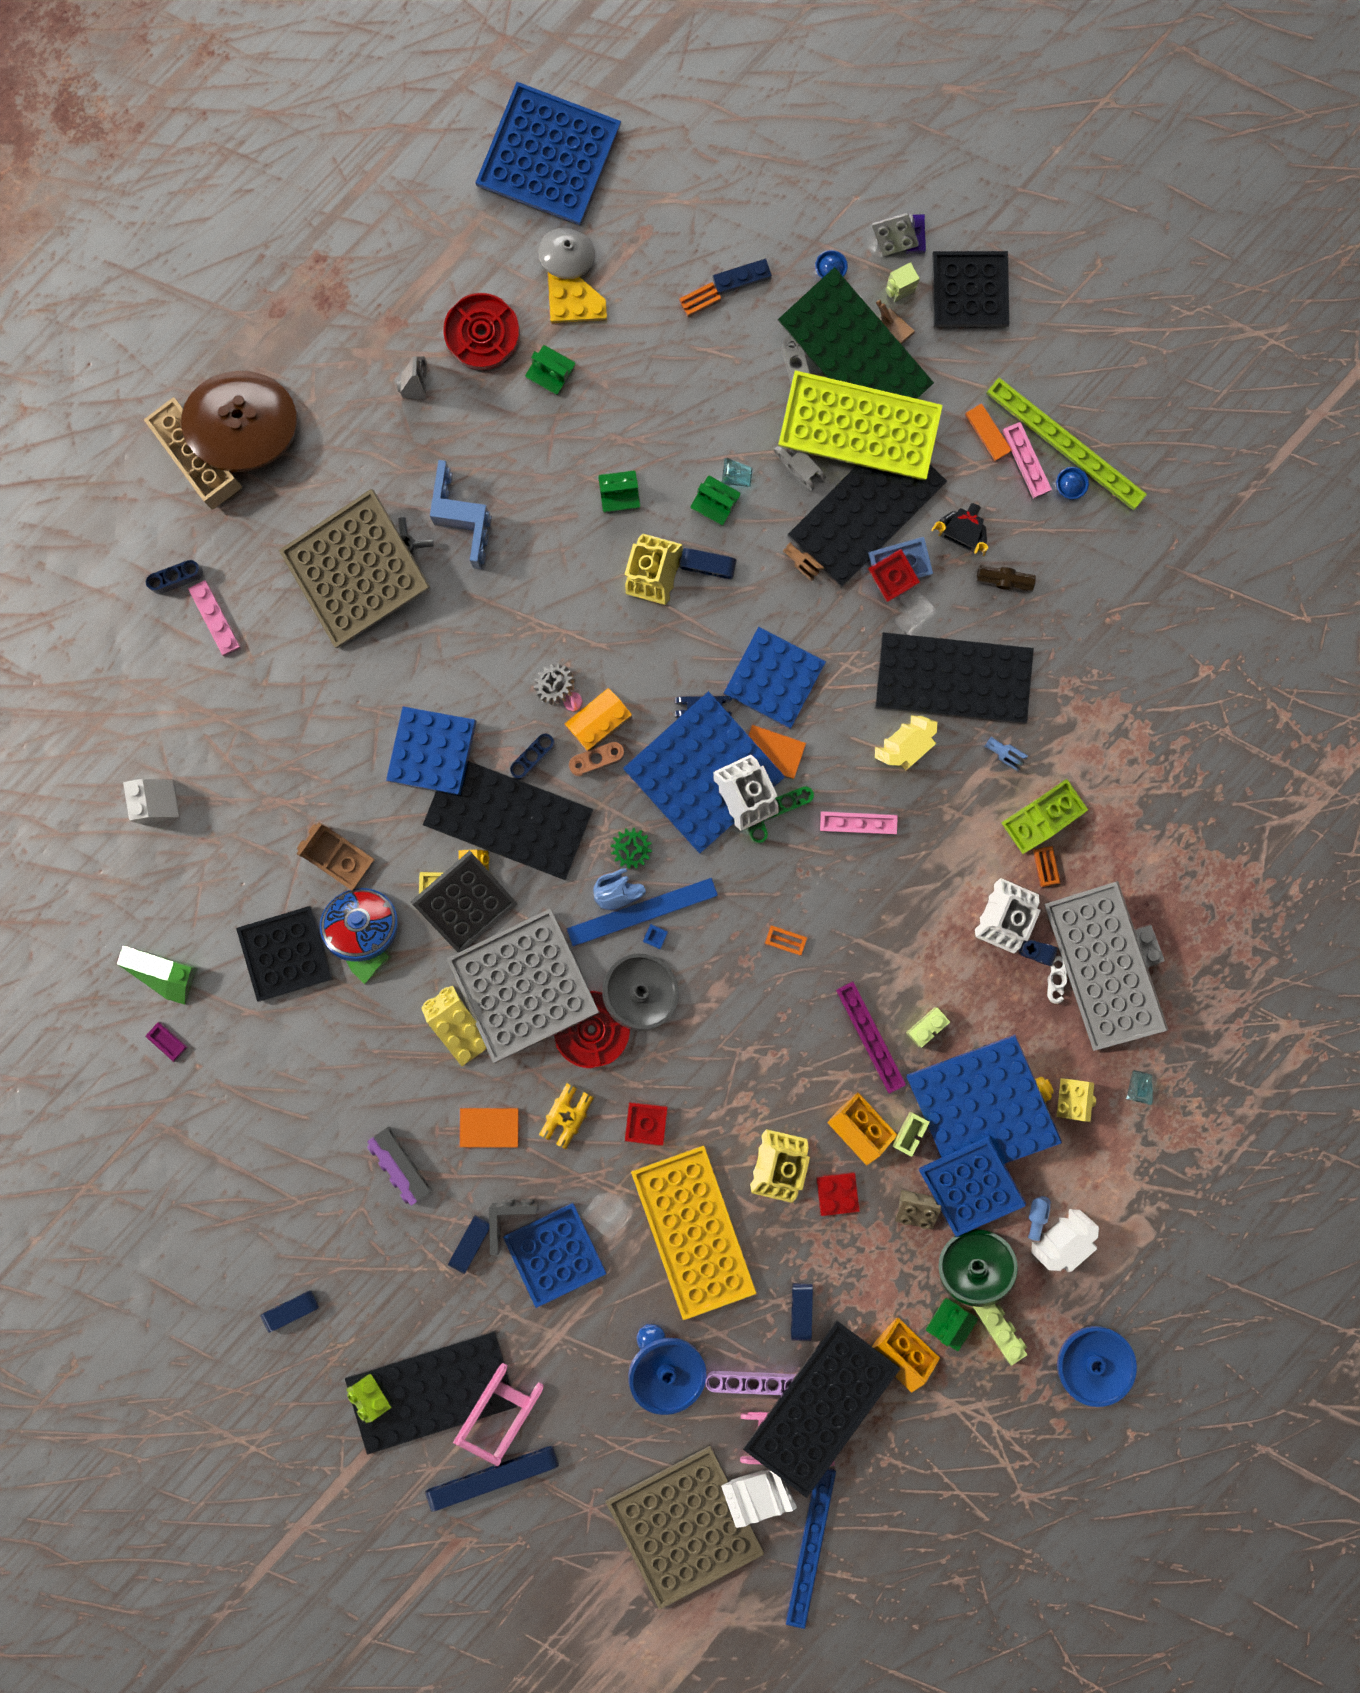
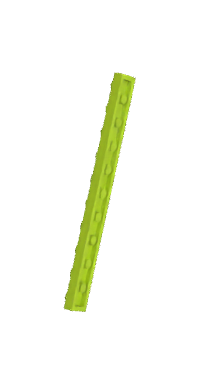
M998 378L986 394L1133 511L1147 495L1001 378Z

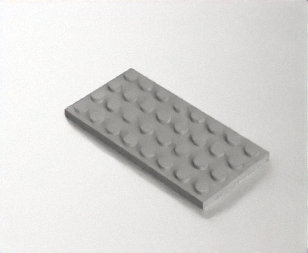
M1116 881L1044 904L1093 1051L1167 1031L1168 1027L1119 882Z

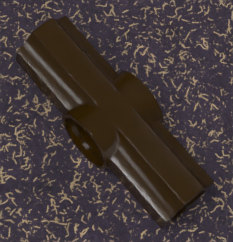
M979 565L976 582L996 585L997 588L1003 590L1017 589L1033 592L1036 575L1016 572L1015 569L1009 567L994 568Z

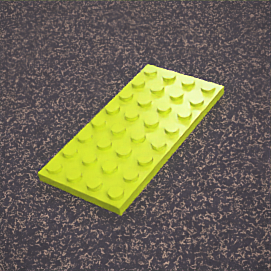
M795 370L778 446L926 480L943 405Z

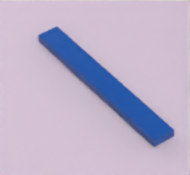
M712 878L566 929L572 946H576L718 895Z
M828 1468L811 1492L786 1618V1625L803 1629L806 1627L836 1476V1470Z

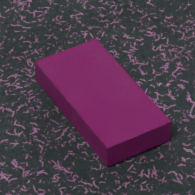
M157 1022L145 1036L173 1062L188 1048L161 1022Z

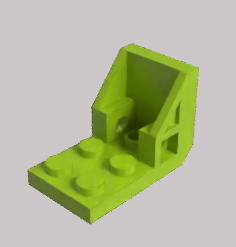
M1065 779L1001 823L1021 853L1024 854L1058 833L1088 811V808L1068 779Z

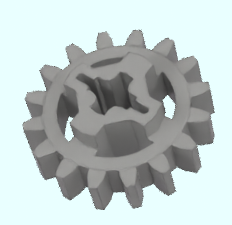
M557 663L556 667L550 664L549 669L543 667L544 672H538L540 678L534 680L538 684L534 686V689L537 691L536 695L544 703L548 702L550 705L553 702L558 705L561 699L566 701L565 696H571L572 694L569 691L575 689L572 683L576 682L572 677L574 674L565 665L562 667L559 663Z

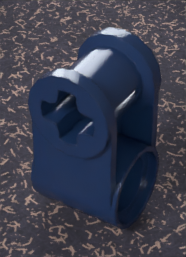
M1028 940L1023 941L1018 951L1023 957L1044 965L1053 966L1058 948L1049 944ZM1027 946L1032 948L1031 952H1029V950L1026 949Z

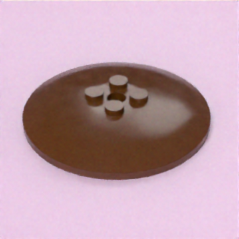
M252 371L225 372L204 381L190 394L181 415L182 433L192 453L209 466L231 472L255 470L275 461L287 450L297 428V413L289 393L274 379ZM236 413L243 414L239 419L233 418Z

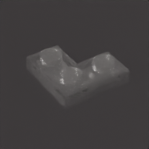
M913 586L897 596L907 609L896 617L894 622L905 634H908L935 608Z

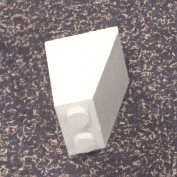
M138 779L123 782L129 821L147 824L180 818L174 780Z

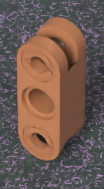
M611 742L576 755L569 761L570 771L575 776H583L616 764L624 758V748L617 742ZM617 750L618 754L612 755L611 752ZM597 754L600 755L602 761L599 764H594L591 761L592 757ZM577 763L582 764V767L579 769L575 766Z

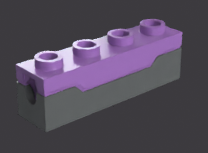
M390 1127L385 1128L367 1141L369 1151L373 1156L377 1155L380 1160L378 1162L379 1166L384 1172L387 1171L391 1176L389 1178L390 1182L395 1188L398 1187L402 1192L400 1196L406 1204L409 1203L412 1206L433 1191Z

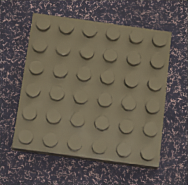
M373 489L368 490L279 550L335 648H339L431 588Z
M711 1446L606 1500V1504L659 1610L764 1555V1551L751 1525L738 1528L735 1526L721 1487L729 1481Z

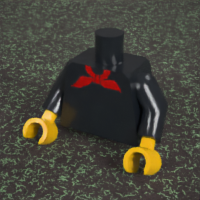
M971 503L967 511L962 508L958 512L951 511L936 522L932 528V531L937 529L940 532L938 536L968 551H974L975 554H977V551H982L983 556L987 552L986 526L983 525L984 519L977 516L981 507L975 503Z

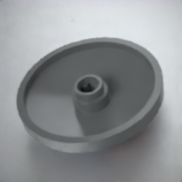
M631 954L618 960L608 970L603 981L602 996L607 1011L616 1022L631 1030L647 1031L661 1026L672 1016L678 1004L679 988L673 972L663 961L647 954Z

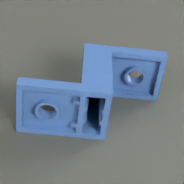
M438 460L430 518L433 524L437 526L474 531L470 562L474 569H481V565L485 564L486 561L484 546H488L489 534H487V527H491L492 516H490V511H488L486 505L449 500L450 491H448V484L452 483L453 473L450 472L451 469L446 461Z

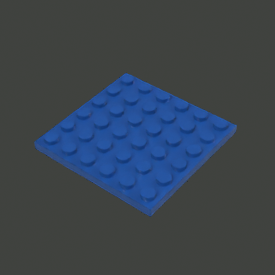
M516 82L475 184L480 188L581 225L621 126V121Z
M709 691L623 768L699 854L735 823L734 818L729 814L724 798L719 793V785L714 781L713 772L752 755L757 759L760 767L764 766L773 787L785 778Z
M1016 1034L907 1074L906 1076L925 1120L930 1122L928 1127L941 1157L988 1136L1004 1164L1062 1144V1140Z

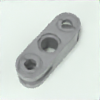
M791 336L786 337L783 342L782 355L790 384H792L795 370L809 374L810 372L803 349ZM797 362L801 367L796 369L792 364Z
M777 446L774 449L775 454L810 491L815 488L811 481L814 477L821 481L826 478L823 471L805 452L789 449L791 453L788 454L782 447Z

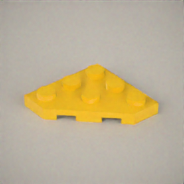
M548 272L551 324L607 320L606 299L582 278L563 279Z

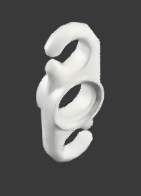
M1056 956L1054 963L1060 961L1062 967L1058 969L1055 965L1051 966V973L1048 976L1047 997L1052 1003L1059 1004L1064 998L1061 996L1055 999L1052 994L1055 991L1059 992L1060 995L1064 994V986L1067 983V970L1062 957ZM1054 975L1061 976L1062 983L1060 985L1053 983Z

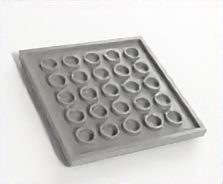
M551 908L446 958L471 1015L477 1022L475 1024L494 1064L600 1013Z

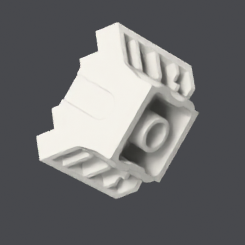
M752 755L713 772L714 781L719 785V793L724 798L729 814L734 818L735 826L740 831L779 813L778 803L775 799L777 797L776 791L764 766L760 767L757 759Z
M1000 878L994 884V892L989 895L988 904L980 917V925L975 929L976 937L1011 953H1015L1021 948L1023 941H1028L1041 911L1037 909L1040 903L1039 894Z
M1069 1209L1068 1218L1059 1217V1222L1046 1233L1041 1234V1242H1032L1031 1253L1048 1270L1061 1271L1065 1269L1067 1272H1072L1097 1250L1094 1241L1098 1238L1099 1226L1081 1210Z
M761 1470L732 1479L731 1482L721 1486L736 1528L747 1526L750 1523H757L763 1519L778 1516L797 1508L789 1485L770 1470Z

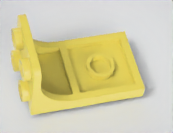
M453 986L444 988L440 991L439 995L427 1000L423 1004L421 1009L427 1023L461 1066H464L487 1049L475 1024L477 1022L463 1004Z

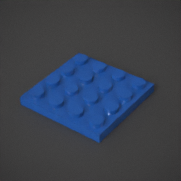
M758 627L723 695L730 696L733 700L791 729L826 661Z
M403 706L386 781L461 795L477 721L475 719Z
M989 1136L919 1168L920 1174L937 1204L941 1205V1211L956 1237L1026 1206V1202Z
M574 1202L503 1236L535 1308L607 1274Z

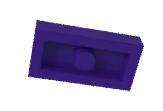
M916 214L913 217L915 220V234L919 245L906 249V254H925L926 252L925 214Z

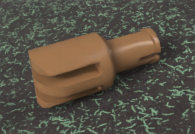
M790 542L783 552L795 561V567L810 581H813V575L817 576L819 574L818 569L822 570L824 567L807 552L801 553Z

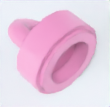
M570 692L572 695H566V701H563L567 710L574 712L581 708L582 698L578 693Z

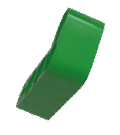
M805 786L776 797L779 813L746 828L751 841L755 844L765 842L768 832L764 822L808 805L814 798L813 790ZM802 791H804L805 794H809L807 800H805L804 798L799 799L797 801L799 804L796 805L795 797H800L802 795ZM784 798H789L792 801L790 808H785L782 805ZM756 830H761L764 833L762 840L754 838L753 834Z

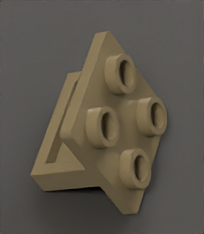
M901 1190L899 1209L895 1221L904 1225L933 1229L941 1212V1205L937 1204L933 1196Z

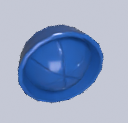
M827 250L817 257L815 270L821 278L834 267L843 277L846 275L848 262L840 252Z
M1067 467L1059 473L1056 485L1059 493L1065 498L1078 499L1087 492L1089 479L1080 468Z

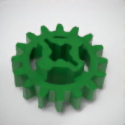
M625 828L624 834L620 831L618 832L619 838L613 837L616 844H611V847L615 849V851L611 852V855H617L614 861L618 862L620 860L621 867L627 864L628 869L631 868V865L638 869V863L644 866L643 860L650 859L647 853L652 852L651 849H648V846L652 843L646 842L648 835L642 836V830L636 833L635 828L632 829V832ZM629 836L627 842L620 843L623 838ZM636 837L641 839L644 846L638 845V843L636 842ZM633 840L634 847L637 850H633L630 857L629 850L626 847H629ZM619 851H624L627 855L626 860L620 856ZM638 853L643 854L638 860L633 861L634 856Z

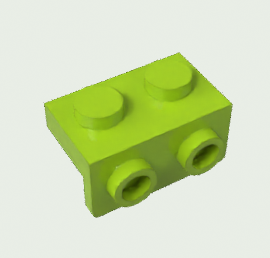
M368 1374L346 1389L349 1401L356 1405L358 1416L366 1423L375 1420L391 1408L371 1374Z

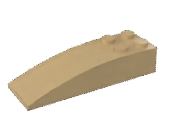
M173 397L146 417L144 421L202 500L213 510L240 490L242 486L231 471H224L209 466L192 453L185 442L181 429L183 408Z

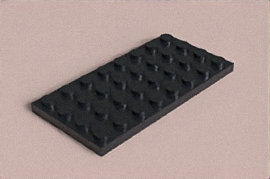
M931 464L929 465L926 480L856 465L787 536L805 553L807 552L824 567L822 570L842 588L870 560L868 552L881 549L947 483V480Z
M883 632L875 708L1026 724L1034 648Z
M468 761L461 795L436 791L423 826L566 881L593 809Z
M836 1320L744 1445L743 1450L807 1498L901 1368Z
M496 1331L487 1332L345 1377L348 1388L368 1374H371L391 1406L389 1410L375 1420L366 1423L358 1416L356 1405L352 1404L366 1454L368 1455L463 1425L502 1363L505 1364ZM506 1370L501 1382L512 1387L508 1371ZM493 1392L477 1420L517 1408L518 1405Z

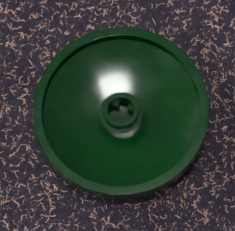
M971 1230L957 1237L954 1236L946 1243L939 1257V1276L943 1287L954 1299L969 1306L984 1307L998 1303L1011 1292L1017 1280L1018 1264L1013 1249L1002 1237L990 1231Z

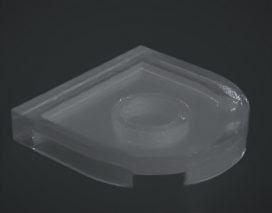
M602 1193L591 1201L581 1214V1217L612 1240L626 1220L627 1207L619 1195L615 1193Z

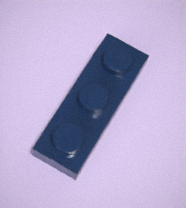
M765 258L715 274L712 278L718 295L771 279L772 275Z

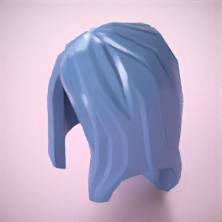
M623 868L598 878L593 889L594 900L602 909H618L640 899L645 895L646 889L641 884L627 883L629 878L627 876L622 877L621 875L627 872V869Z

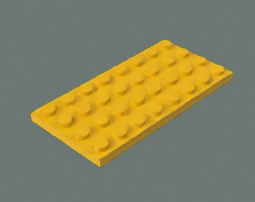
M704 1145L631 1171L683 1320L757 1294Z

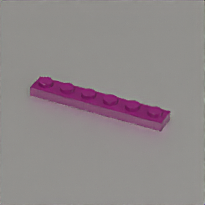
M852 981L836 989L888 1094L905 1086L906 1084L854 982Z

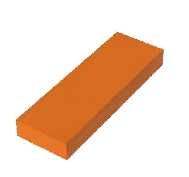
M982 403L965 413L968 421L994 461L999 460L1012 451Z

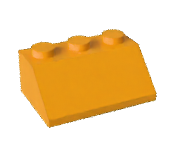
M608 688L564 724L582 747L589 751L597 747L632 718V714Z
M859 1092L848 1100L827 1122L866 1165L880 1157L897 1136L893 1129Z
M898 1317L876 1339L872 1346L901 1368L895 1377L911 1393L927 1382L940 1359Z

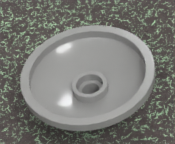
M558 228L550 231L542 238L538 255L542 266L550 274L563 279H574L586 274L590 270L594 262L595 250L590 239L582 232L571 228Z

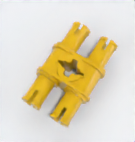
M566 1083L560 1097L554 1100L555 1103L551 1111L546 1115L547 1121L539 1133L540 1136L544 1137L548 1130L545 1139L550 1140L557 1125H562L564 1130L556 1144L561 1146L563 1141L566 1140L562 1146L566 1150L574 1134L577 1135L579 1133L578 1130L581 1124L587 1118L586 1112L594 1100V1097L590 1095L587 1102H585L588 1094L583 1092L577 1106L572 1108L569 1103L577 1088L573 1086L568 1093L571 1087L568 1083ZM567 1111H569L570 1117H572V1119H567L566 1121H564V1116L561 1115V1113L566 1114Z

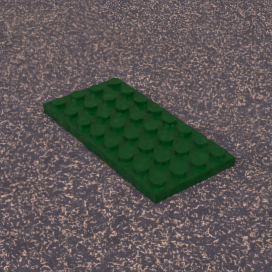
M835 267L777 320L827 378L915 399L920 397L934 384L932 379Z

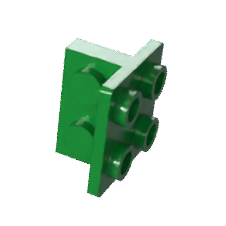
M543 345L539 353L534 351L531 356L532 364L525 377L551 393L558 395L576 364L574 361Z
M636 471L598 476L604 513L640 508Z
M709 475L704 483L700 484L690 508L723 526L741 493Z
M944 1298L926 1327V1331L939 1339L947 1347L950 1346L959 1351L977 1323L978 1318L950 1299Z

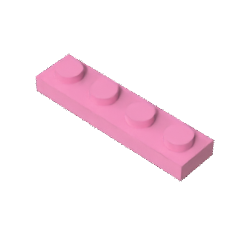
M1021 422L1003 429L1004 437L1012 450L1011 452L1033 499L1050 492L1052 489Z
M204 580L188 588L221 654L226 656L240 649L241 647L207 581Z
M821 812L820 831L896 835L898 815Z

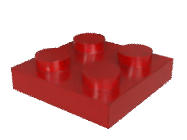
M902 549L868 568L886 602L920 583Z
M629 1102L625 1141L663 1146L668 1106Z
M855 1172L816 1176L821 1216L860 1212Z

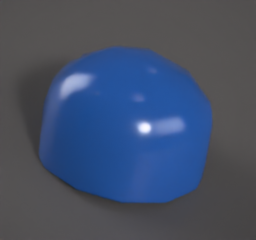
M646 1324L640 1328L636 1336L640 1350L653 1341L666 1338L662 1328L656 1324Z

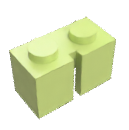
M911 262L890 273L886 292L895 302L914 293L920 278Z
M934 1007L910 1028L906 1034L918 1047L922 1048L934 1037L933 1032L938 1034L950 1021L937 1007Z
M909 1112L892 1146L912 1157L920 1142L914 1138L915 1135L922 1138L930 1122Z

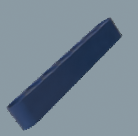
M547 1446L502 1462L499 1466L493 1465L426 1490L425 1495L430 1510L433 1512L558 1467L559 1463L553 1446Z

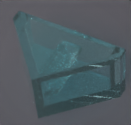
M724 458L722 483L751 487L753 468L729 458Z
M1133 1070L1126 1099L1152 1105V1074Z

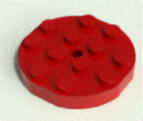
M474 293L460 299L448 311L444 321L443 334L449 352L462 365L475 370H489L502 365L515 352L519 342L520 330L515 312L500 297L488 293ZM480 330H484L486 332L484 335L478 334Z
M590 991L600 1012L599 1014L554 1035L556 1047L561 1055L570 1063L583 1068L599 1067L615 1061L624 1051L630 1036V1029L620 1025L609 1014L603 1001L602 992ZM589 1026L595 1027L594 1033L588 1032Z

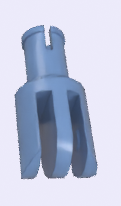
M990 737L984 746L998 754L1000 761L1017 772L1020 770V767L1016 764L1021 766L1024 764V761L1018 756L1023 759L1028 758V755L1010 744L1005 746L993 737Z
M1040 1196L1032 1201L1029 1219L1032 1223L1028 1238L1031 1240L1040 1241L1043 1225L1048 1223L1051 1201L1046 1196Z

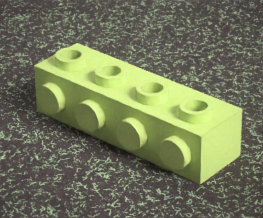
M993 1304L984 1307L972 1306L1011 1366L1027 1356L1024 1350L1027 1346L1021 1338H1016L1014 1335L1016 1329L1010 1321H1005L1003 1318L1005 1312L999 1304L997 1306Z

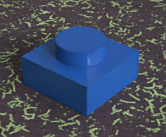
M650 924L643 942L661 949L668 931Z

